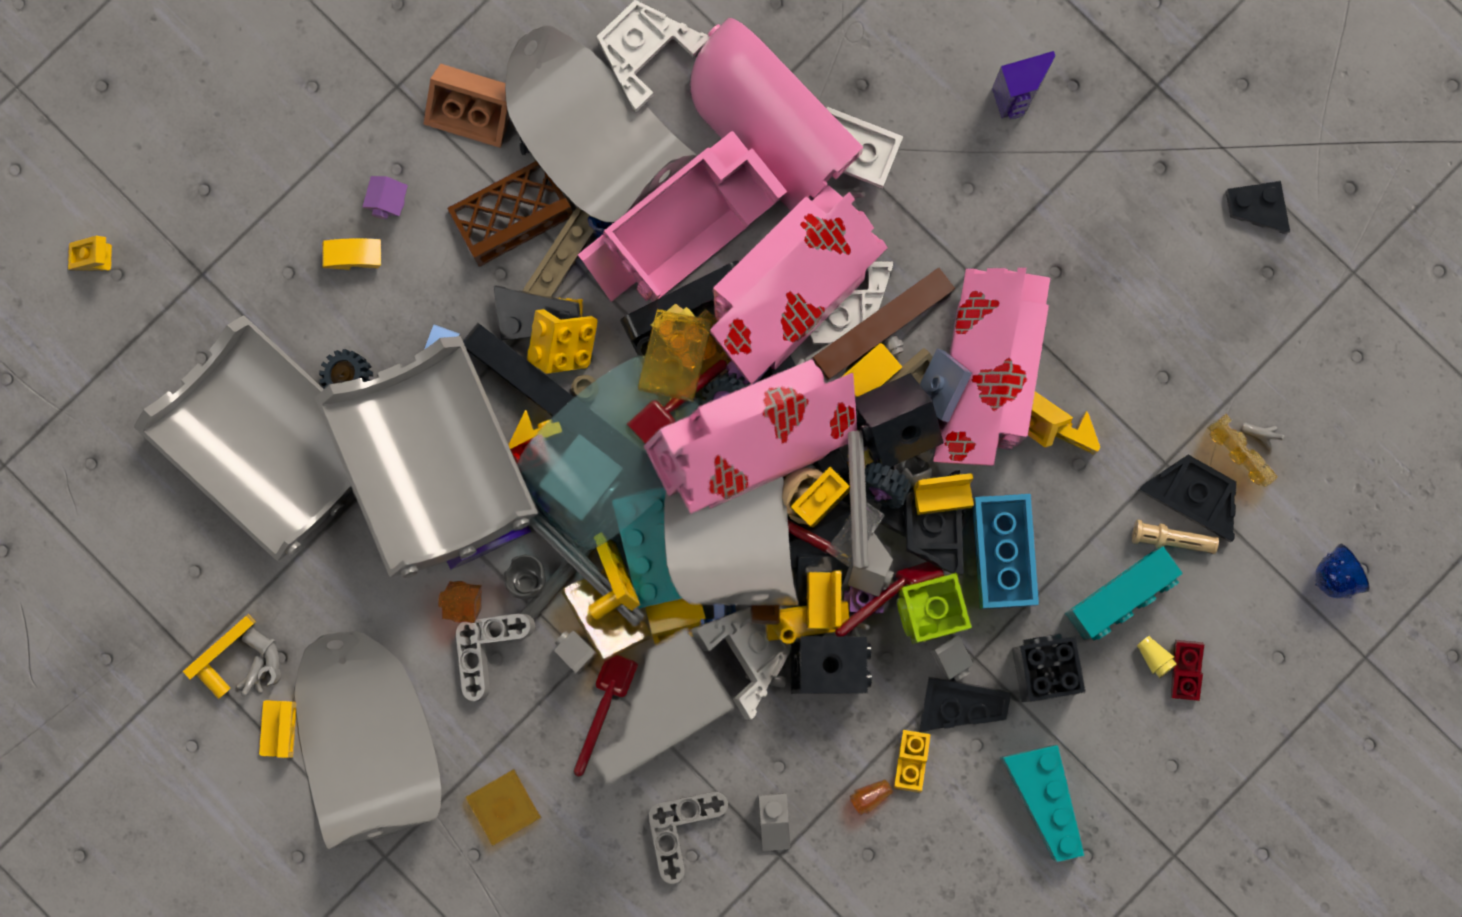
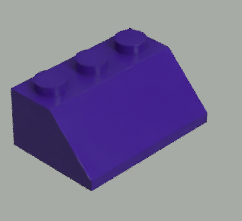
M1054 51L1000 67L992 91L1001 118L1009 116V119H1016L1025 115V111L1031 105L1055 58Z

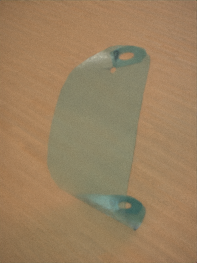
M638 356L612 369L565 405L543 426L522 453L517 466L533 502L557 528L559 527L570 540L586 549H594L607 542L635 521L666 492L644 448L645 443L626 423L652 400H657L664 407L674 396L683 390L682 386L687 387L691 383L688 379L692 382L695 380L674 360L658 356ZM704 388L670 413L676 422L690 417L698 407L703 406L701 400L704 398L702 396Z

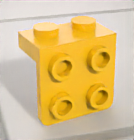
M544 309L535 310L527 361L546 374L587 368L591 361L598 323L597 319L593 316L560 320Z

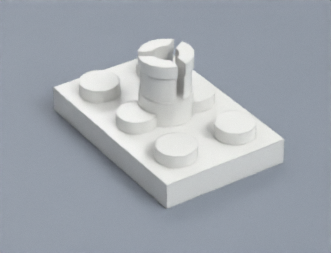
M827 107L826 109L863 146L862 154L843 173L883 189L903 136Z

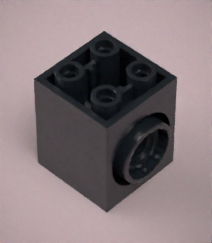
M911 373L855 397L857 427L859 426L860 431L863 433L864 447H867L873 462L878 461L883 467L886 465L892 467L944 443L933 401Z
M1061 634L1025 639L1023 640V645L1012 648L1021 702H1033L1086 693L1076 636L1062 639Z
M796 637L795 641L791 643V694L868 693V688H871L872 674L871 671H867V660L871 659L872 649L871 644L867 643V637ZM824 659L829 663V670L827 672L823 669Z

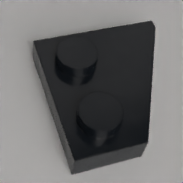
M1281 181L1230 188L1225 191L1230 218L1249 221L1253 225L1260 227L1266 226L1279 230V233L1282 234L1290 232Z

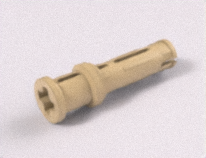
M1138 519L1134 524L1132 533L1133 544H1138L1139 542L1154 544L1156 548L1168 545L1216 554L1219 544V538L1216 536L1212 537L1168 529L1165 524L1160 523L1158 526L1145 524L1142 520Z

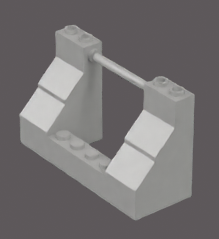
M686 629L649 651L640 692L634 696L624 738L593 757L595 764L592 765V768L600 781L606 779L609 784L621 778L733 709V705Z

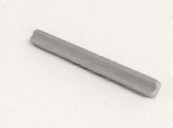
M851 431L848 433L853 566L855 569H866L869 567L864 440L861 431Z

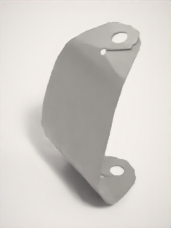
M544 25L529 31L517 41L507 62L505 91L509 116L518 134L542 169L577 207L590 216L604 222H616L697 157L693 151L669 131L645 104L635 112L615 73L591 50L571 36L552 26ZM535 40L537 48L533 53L526 55L524 53L526 45ZM537 62H540L542 64L541 68L539 69L536 68Z
M783 477L710 509L707 506L691 514L680 492L668 496L666 492L664 514L667 566L679 595L688 603L798 605L791 571L787 507L782 499Z
M343 631L319 636L304 650L297 672L295 702L302 755L326 847L333 849L376 839L433 821L438 817L441 808L440 772L422 706L403 665L383 645L364 633ZM334 640H340L344 643L342 647L337 649L327 647V643ZM344 658L346 659V662L341 664L339 663V659Z

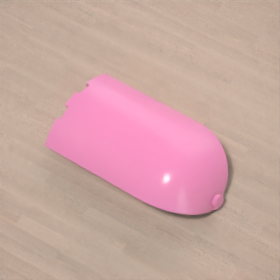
M728 18L722 25H716L708 33L710 38L704 44L695 60L690 81L693 103L700 116L721 138L733 131L748 151L752 148L787 191L780 200L792 211L805 197L812 201L827 187V182L832 176L838 179L862 154L863 146L751 30L739 21Z

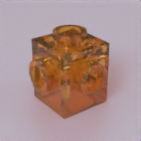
M449 581L445 591L440 592L438 607L442 608V619L452 620L457 623H475L482 609V585L467 584L464 581Z

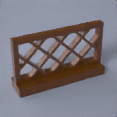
M537 161L447 208L479 267L565 222L573 214L562 191L545 171L542 184L529 181L531 173L541 168ZM513 182L522 184L519 195L506 194L507 185ZM527 186L540 189L536 201L523 198ZM545 190L556 193L559 200L550 205L541 203ZM486 196L498 197L494 209L481 206ZM503 198L516 201L512 214L499 211ZM521 203L534 206L531 215L527 217L517 215ZM464 208L474 209L470 222L460 220L456 212ZM479 211L492 214L488 227L475 223ZM497 216L510 219L507 228L503 230L493 228ZM463 226L468 227L467 232L465 231ZM473 228L486 231L484 240L473 245L470 240Z

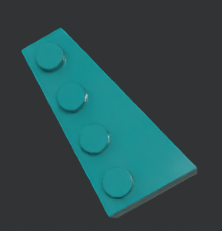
M1049 745L1000 757L1052 860L1060 862L1085 856L1058 745Z

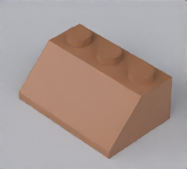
M440 64L430 78L424 125L499 148L502 146L511 119L507 109L505 83Z

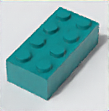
M664 486L619 496L612 500L633 587L640 602L639 608L682 599L672 582L667 566L664 514L666 490Z
M1164 546L1144 556L1065 612V615L1083 640L1091 638L1093 641L1099 640L1112 631L1109 627L1113 623L1115 625L1122 624L1134 615L1131 610L1136 607L1138 609L1144 608L1157 599L1154 595L1158 591L1160 593L1167 592L1180 583L1177 578L1183 573Z

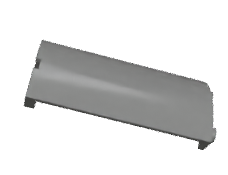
M243 315L226 325L217 341L210 348L209 351L212 353V356L203 366L197 363L181 380L184 385L174 394L168 391L154 403L144 408L134 428L276 561H279L285 555L289 557L294 555L301 547L300 543L330 515L336 516L345 506L342 502L351 494L353 488L315 400V397L324 389Z
M461 336L439 338L432 345L414 355L416 361L405 367L397 364L377 373V379L363 383L362 378L352 381L329 384L315 397L389 577L402 575L403 578H408L417 574L418 570L440 564L458 556L461 558L472 556L476 553L477 548L507 534L513 529L519 530L530 524L529 519L538 514Z

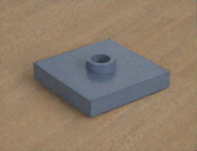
M937 349L921 380L920 386L933 401L936 416L940 420L949 422L972 372L944 350Z

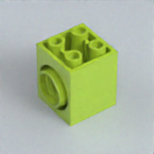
M957 573L906 586L899 590L897 607L904 632L907 637L910 636L912 645L972 628Z

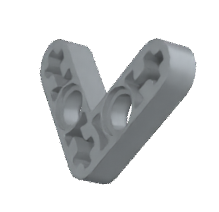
M511 614L468 620L458 625L456 629V642L461 689L466 699L480 701L485 699L490 692L485 644L530 637L535 630V622L528 614ZM520 620L526 623V628H523L522 632L521 630H509V625L519 624ZM493 622H498L502 628L501 634L496 638L489 631ZM469 628L475 631V635L471 637L465 636V631H468ZM466 645H477V648L466 649ZM471 653H475L479 658V663L474 669L470 668L467 664L468 655ZM480 672V676L469 677V673ZM475 683L481 686V690L477 691V693L471 691V686H474Z
M709 792L655 804L650 809L649 822L659 872L665 882L675 884L685 874L677 825L723 815L728 808V800L723 793ZM713 796H717L718 800H723L724 805L720 806L719 812H715L713 808L705 809L707 815H700L701 806L697 799L704 798L703 804L712 802ZM685 802H692L696 805L697 812L691 818H686L681 814L680 808ZM671 804H677L676 814L679 821L674 822V816L666 817L665 823H660L659 819L654 820L653 814L658 812L657 808L662 807L664 812L672 811ZM664 835H670L674 838L675 846L670 851H664L659 846V839ZM677 852L679 858H673V864L675 867H680V872L676 873V878L671 879L670 874L665 875L664 872L669 867L668 859L662 861L661 855L670 856Z

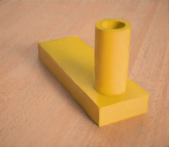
M600 532L593 537V541L613 590L588 606L589 612L596 620H599L621 604L631 611L640 605L616 543Z
M846 600L841 601V624L849 619L848 603ZM807 606L780 609L779 625L765 624L768 641L781 640L786 644L794 642L796 637L830 633L836 630L807 629Z
M250 614L246 615L182 672L189 679L197 675L218 699L221 698L231 687L209 663L256 621Z

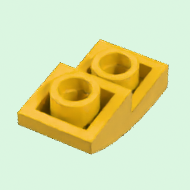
M333 239L322 242V268L350 270L351 267L379 269L381 266L380 239Z
M903 730L894 789L922 792L931 734Z

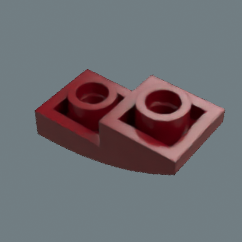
M1175 640L1173 660L1177 665L1172 669V698L1200 701L1203 679L1201 670L1205 646L1203 642Z

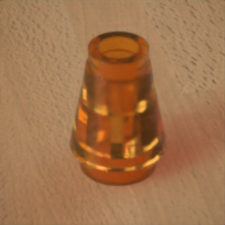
M883 779L882 781L855 789L854 794L850 795V800L860 815L864 813L869 814L887 799L889 795L893 794V790L888 781Z

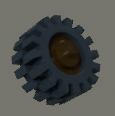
M342 349V352L339 350L334 351V357L329 354L326 357L329 360L328 364L325 362L321 364L325 370H319V375L323 377V379H319L320 384L324 386L323 389L329 384L342 383L362 378L363 383L371 381L369 377L373 376V371L369 370L372 368L370 363L361 355L352 350L350 352L347 349Z

